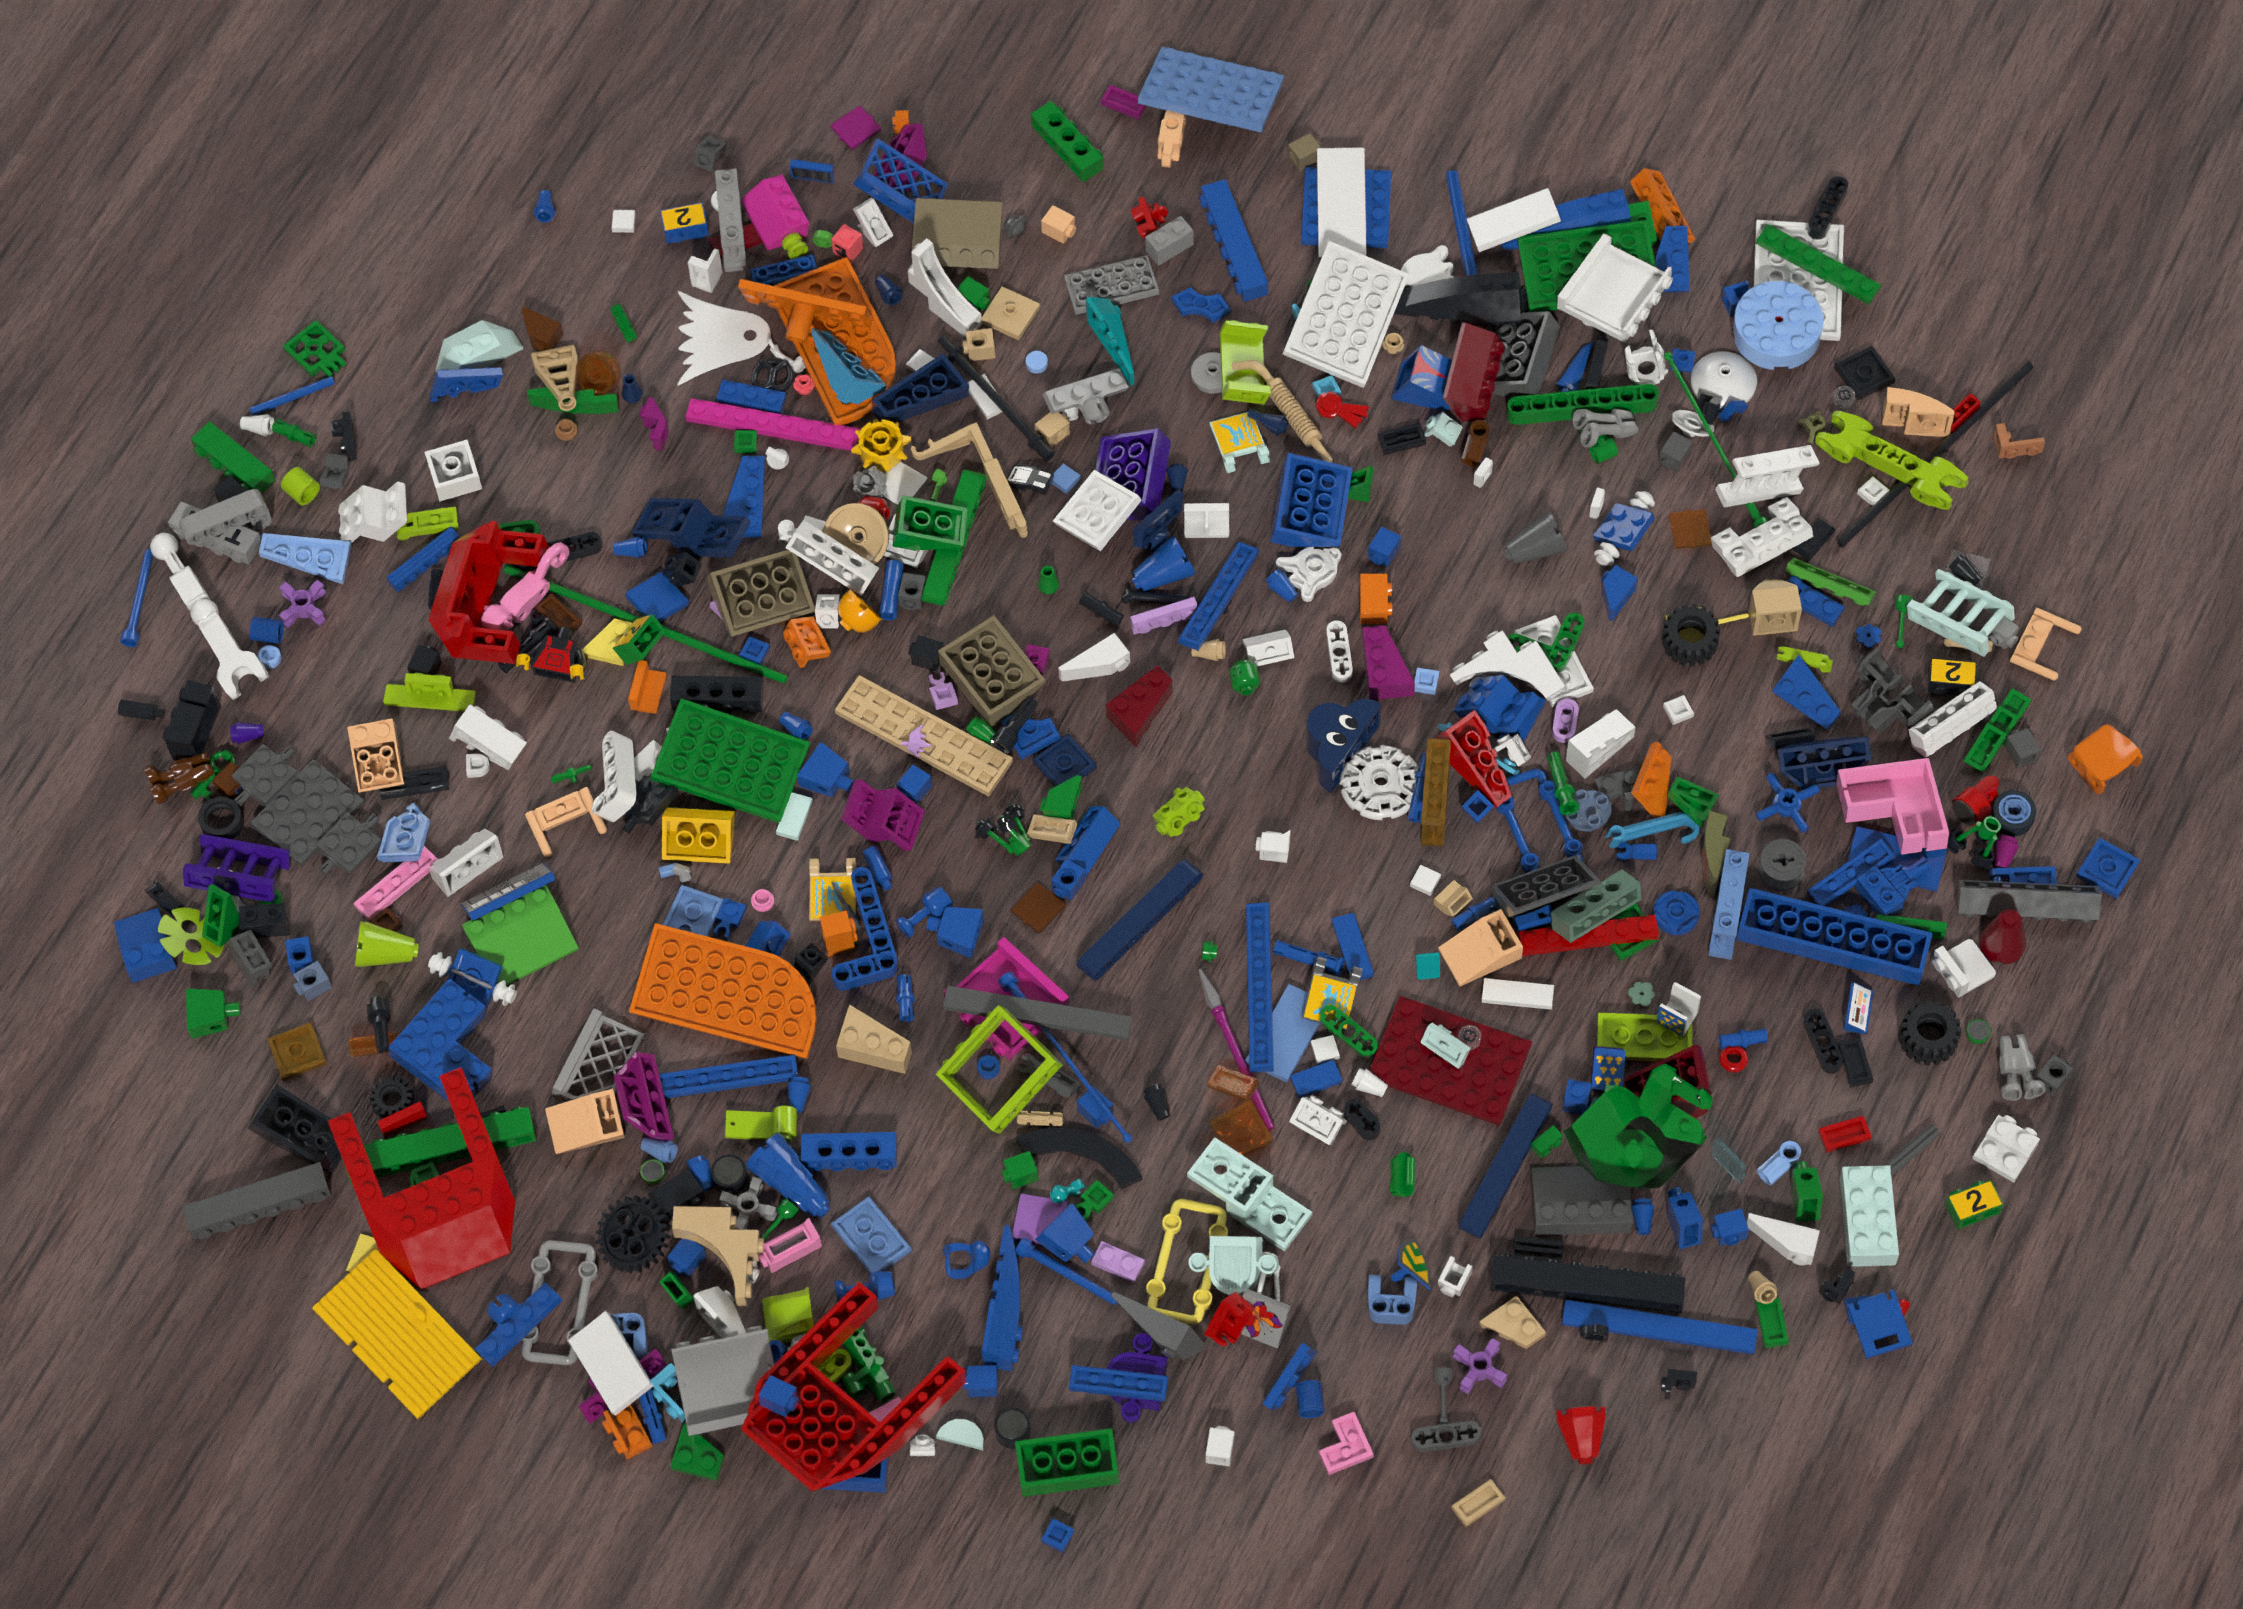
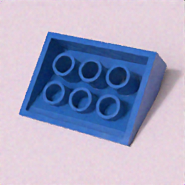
M1288 453L1282 465L1270 542L1290 547H1340L1352 467Z

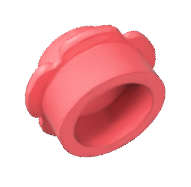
M808 374L798 375L793 383L794 389L801 395L811 393L815 387Z

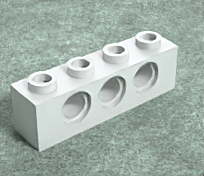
M804 520L786 546V549L861 596L879 569L876 565Z

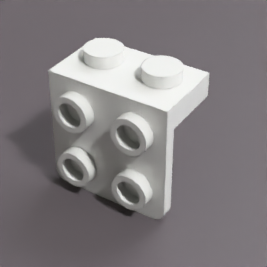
M1971 939L1962 942L1948 951L1944 946H1941L1935 950L1932 963L1935 969L1940 972L1949 988L1954 991L1958 998L1993 979L1996 974L1994 968Z

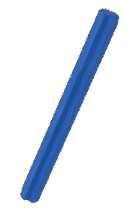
M1449 170L1446 173L1464 274L1465 276L1477 275L1458 172L1456 170Z

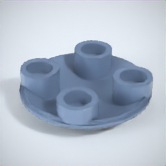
M1581 789L1575 792L1574 797L1579 803V810L1572 815H1566L1571 826L1580 831H1593L1602 827L1611 815L1612 808L1609 798L1596 790L1586 791Z

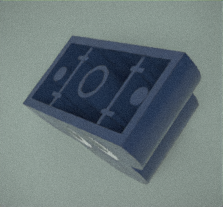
M1360 699L1352 702L1347 708L1336 703H1324L1318 705L1310 712L1307 719L1306 746L1310 756L1318 761V781L1326 791L1332 794L1340 783V775L1345 768V763H1349L1351 757L1355 756L1359 750L1365 748L1380 727L1382 704L1370 699Z

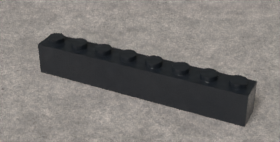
M1500 1254L1493 1256L1490 1291L1682 1313L1686 1278L1674 1273L1659 1275L1653 1271L1633 1272L1629 1268H1619L1616 1270L1608 1269L1604 1265L1590 1267L1584 1266V1264L1579 1262L1564 1264L1553 1259L1538 1261L1533 1257H1523L1521 1259L1513 1258L1509 1254Z

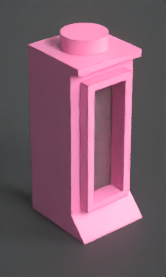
M808 1218L803 1224L765 1243L764 1253L759 1254V1261L763 1268L768 1267L772 1274L821 1248L820 1236L811 1220Z

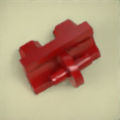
M1143 196L1138 199L1139 205L1130 211L1136 222L1146 219L1145 223L1137 226L1140 236L1145 239L1146 236L1159 229L1157 221H1159V224L1165 223L1164 218L1167 217L1168 210L1165 206H1159V203L1153 204L1154 209H1152Z

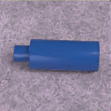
M877 846L865 849L862 855L877 885L882 886L885 891L891 889L892 884L890 881L892 876Z

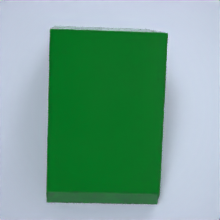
M1368 466L1352 472L1348 499L1364 502L1370 501L1374 467Z

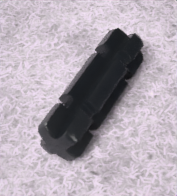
M442 569L431 570L430 597L428 599L429 610L432 609L443 575Z

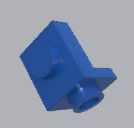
M1674 348L1672 360L1677 369L1692 373L1696 352Z

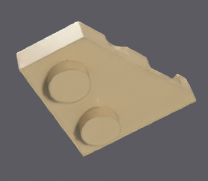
M1517 1296L1489 1314L1479 1323L1482 1328L1491 1329L1499 1333L1500 1337L1512 1340L1525 1349L1546 1336L1544 1329Z

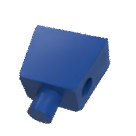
M821 742L797 775L799 786L829 797H833L839 788L850 793L854 780L848 777V763Z
M946 907L942 919L929 916L926 929L938 932V945L972 958L984 920L983 910Z
M1680 1188L1669 1190L1667 1193L1669 1197L1667 1216L1678 1248L1683 1249L1702 1244L1703 1219L1692 1194L1689 1192L1682 1193Z
M1072 1203L1035 1239L1065 1262L1076 1254L1084 1263H1087L1095 1255L1085 1244L1094 1233Z

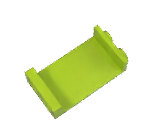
M1226 320L1219 331L1223 400L1263 405L1266 403L1271 394V386L1265 385V380L1262 376L1250 369L1234 371L1231 365L1233 362L1255 360L1264 365L1263 337L1268 330V326L1258 323H1242L1236 320Z

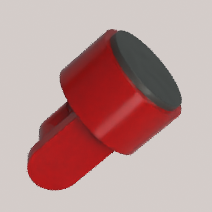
M1987 776L1974 787L1966 788L1953 799V811L1961 822L1968 826H1974L1977 822H1981L1990 815L1991 807L1999 795L1997 790L1999 786L1998 778L1996 776Z

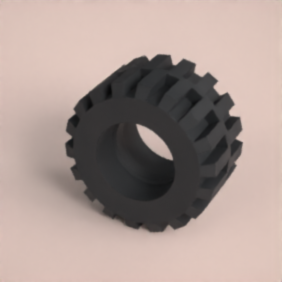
M1685 604L1682 605V609L1677 607L1673 613L1670 612L1667 620L1664 622L1662 645L1663 649L1666 648L1665 653L1667 656L1672 655V660L1674 662H1677V660L1681 661L1680 665L1685 666V663H1690V667L1695 666L1697 662L1699 665L1704 664L1705 659L1709 661L1712 658V654H1715L1717 651L1720 637L1719 621L1717 618H1713L1714 613L1712 611L1707 613L1704 606L1697 608V604H1692V607H1688ZM1686 628H1694L1699 630L1704 637L1697 642H1687L1678 633Z
M1930 1000L1925 1001L1924 1005L1919 1002L1915 1004V1008L1911 1007L1908 1009L1899 1032V1043H1902L1901 1048L1903 1052L1908 1051L1907 1057L1910 1059L1912 1057L1916 1058L1915 1062L1918 1064L1923 1061L1927 1066H1930L1931 1062L1939 1065L1941 1059L1944 1062L1949 1060V1056H1953L1961 1035V1022L1959 1018L1955 1019L1956 1013L1954 1010L1950 1012L1949 1006L1946 1004L1942 1007L1940 1002L1935 1001V1004H1931ZM1922 1026H1932L1938 1029L1943 1037L1938 1040H1927L1919 1034L1917 1029Z

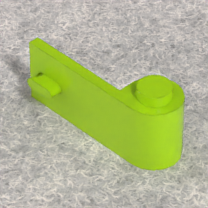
M778 1106L774 1109L773 1113L726 1110L725 1138L768 1140L773 1135L780 1133L786 1142L790 1143L797 1137V1109L794 1107Z

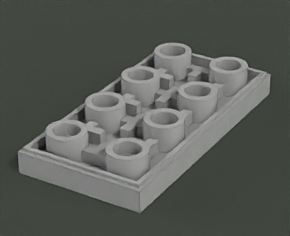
M1148 255L1064 275V281L1075 315L1086 313V298L1088 297L1106 298L1113 305H1119L1159 295V288Z

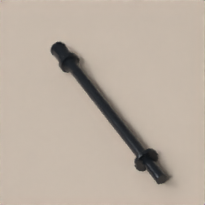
M944 336L940 337L938 343L947 351V359L951 363L956 361L1028 439L1030 449L1035 450L1045 462L1051 460L1055 455V451L1044 441V437L1041 434H1034L962 356L964 352L962 347H954Z

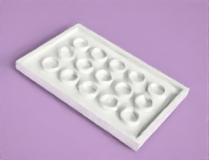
M1757 220L1754 287L1770 281L1790 282L1803 287L1815 297L1822 309L1823 328L1820 340L1840 341L1842 290L1756 244V241L1767 224L1843 264L1844 225L1832 224L1825 238L1813 239L1807 233L1809 223Z
M1328 241L1283 355L1364 388L1409 274Z

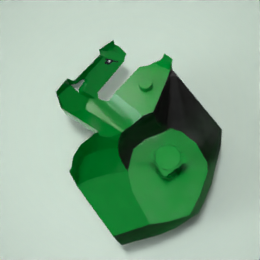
M1664 1063L1652 1070L1640 1098L1625 1087L1606 1084L1604 1093L1572 1126L1563 1130L1577 1160L1595 1181L1620 1187L1639 1189L1660 1188L1702 1146L1707 1138L1700 1121L1670 1104L1671 1096L1678 1095L1695 1106L1707 1110L1712 1105L1713 1097L1704 1089L1699 1090L1679 1078L1676 1074L1677 1069ZM1622 1134H1628L1639 1140L1654 1145L1659 1149V1151L1646 1145H1643L1641 1143H1638L1634 1139L1631 1140L1629 1138H1626L1622 1136Z

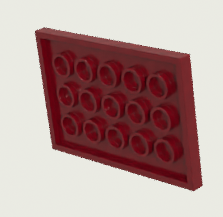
M1399 996L1369 1071L1387 1084V1087L1500 1126L1531 1049L1532 1041ZM1431 1023L1437 1026L1441 1024L1452 1032V1036L1471 1048L1464 1064L1459 1069L1421 1043L1425 1031ZM1468 1029L1474 1030L1477 1034L1473 1042L1463 1039V1034ZM1467 1032L1465 1038L1469 1036L1470 1040L1475 1038L1473 1033L1470 1035V1032Z

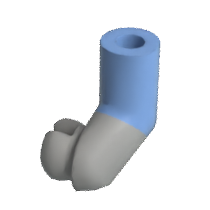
M673 863L658 867L661 878L679 875L681 882H687L692 879L691 869L682 864Z

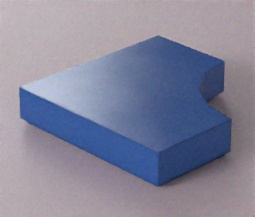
M1015 713L1001 720L1003 727L1008 725ZM1028 718L1018 732L1019 740L1014 747L1022 760L1058 741L1061 737L1051 718L1043 720Z

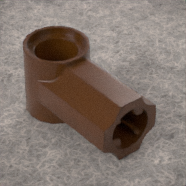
M1476 420L1470 426L1468 439L1461 458V462L1466 464V466L1473 468L1480 466L1490 429L1489 425L1483 420ZM1475 432H1481L1484 435L1478 436L1475 435Z

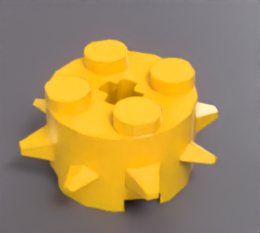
M876 418L873 419L872 424L871 422L867 423L861 431H855L859 436V444L853 447L851 452L861 456L864 468L876 466L881 472H889L902 459H907V456L904 454V445L911 441V437L901 434L898 422L893 423L888 420H881L882 422H879Z

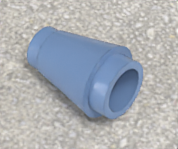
M645 1137L641 1143V1150L663 1163H671L677 1155L678 1147L671 1140Z

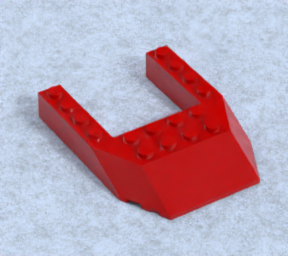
M462 1067L439 1077L473 1162L390 1196L384 1197L351 1113L348 1112L328 1120L380 1254L420 1290L509 1255L511 1252L515 1200Z
M860 1282L758 1380L752 1402H750L747 1417L744 1419L741 1428L745 1435L811 1492L864 1474L898 1451L966 1383L965 1370L949 1356H946L879 1422L817 1368L878 1309L877 1296ZM770 1375L796 1387L799 1401L794 1411L790 1410L786 1417L760 1405L758 1395Z

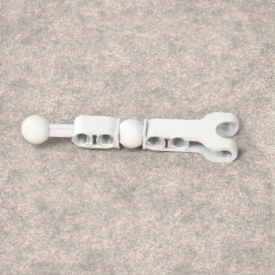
M162 532L157 534L150 543L152 555L159 560H164L172 571L173 575L169 577L190 610L192 621L200 627V630L219 659L220 667L217 671V679L229 697L234 700L241 696L238 683L244 675L254 674L262 682L269 678V674L263 663L254 653L240 649L223 619L219 616L217 605L210 600L190 566L184 567L177 555L179 548L177 539L169 533Z

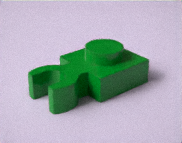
M1096 1180L1081 1195L1083 1203H1078L1075 1207L1078 1212H1085V1215L1082 1217L1087 1222L1090 1219V1213L1095 1211L1099 1214L1114 1199V1194Z

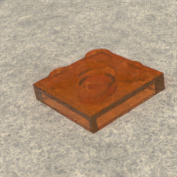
M1251 1100L1209 1120V1125L1217 1139L1244 1157L1273 1143L1271 1134Z

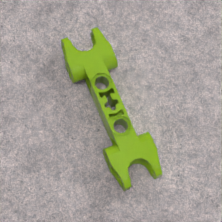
M1834 411L1831 422L1842 432L1839 434L1819 432L1816 435L1815 443L1832 458L1842 463H1849L1853 457H1856L1866 464L1911 485V495L1928 506L1949 510L1953 499L1942 488L1945 486L1965 488L1968 484V476L1951 462L1941 457H1934L1928 463L1879 437L1871 435L1873 431L1872 425L1857 415Z

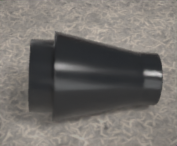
M1960 554L1949 565L1952 574L1964 581L1970 582L1973 586L1982 579V576L1977 572L1967 556L1964 557Z
M1161 1084L1146 1088L1143 1098L1155 1114L1157 1121L1170 1117L1165 1088H1162Z

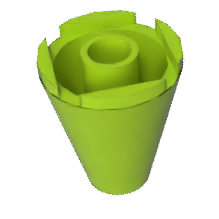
M360 921L355 966L366 967L412 962V958H417L419 944L414 943L415 939L366 921Z

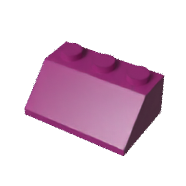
M782 174L762 180L741 199V204L767 251L781 247L783 239L792 233H799L802 236V240L807 239L809 222Z

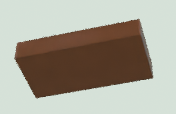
M552 593L535 607L537 613L540 615L544 614V617L549 618L555 624L558 632L560 627H566L571 629L573 633L582 625V621Z

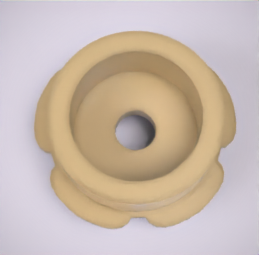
M1397 333L1388 334L1385 341H1383V348L1387 349V352L1391 354L1401 352L1404 348L1402 337Z

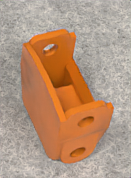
M2105 724L2077 744L2073 751L2068 754V760L2077 770L2083 781L2096 794H2102L2106 786L2104 781L2120 774L2130 765L2138 767L2143 756L2140 753V749L2129 738L2118 732L2113 726Z

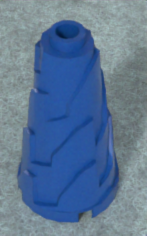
M780 1133L770 1137L765 1141L767 1144L763 1148L760 1146L749 1158L746 1168L762 1179L768 1186H773L787 1200L793 1201L808 1215H812L814 1218L825 1216L831 1209L828 1206L830 1201L827 1199L825 1192L812 1178L813 1175L801 1163L800 1157L786 1142L785 1138Z

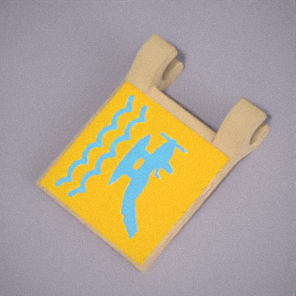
M846 858L847 872L820 873L819 859H810L809 920L820 921L819 917L842 912V904L831 882L835 883L846 904L851 906L856 915V898L851 881V874L857 868L856 858Z

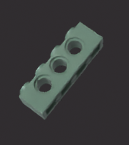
M1624 870L1618 871L1600 882V885L1591 887L1552 911V929L1570 943L1639 902L1641 900L1640 882Z

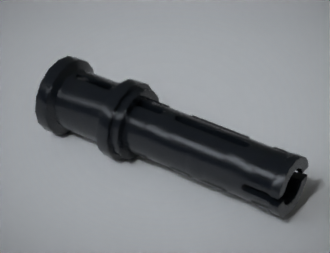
M544 617L542 623L534 630L530 629L528 631V636L520 643L518 655L526 654L538 642L543 641L545 636H551L553 633L556 634L558 629L549 618ZM497 662V664L507 674L516 665V662L515 664Z

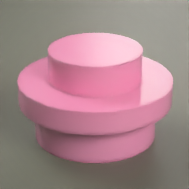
M765 889L756 891L751 898L752 907L759 912L770 910L774 905L773 894Z

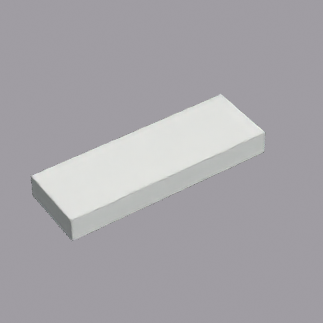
M1484 978L1482 1003L1552 1010L1554 985Z

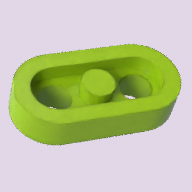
M837 1349L817 1369L835 1384L850 1370L852 1366L851 1356L846 1350ZM838 1361L844 1362L842 1366L835 1365Z

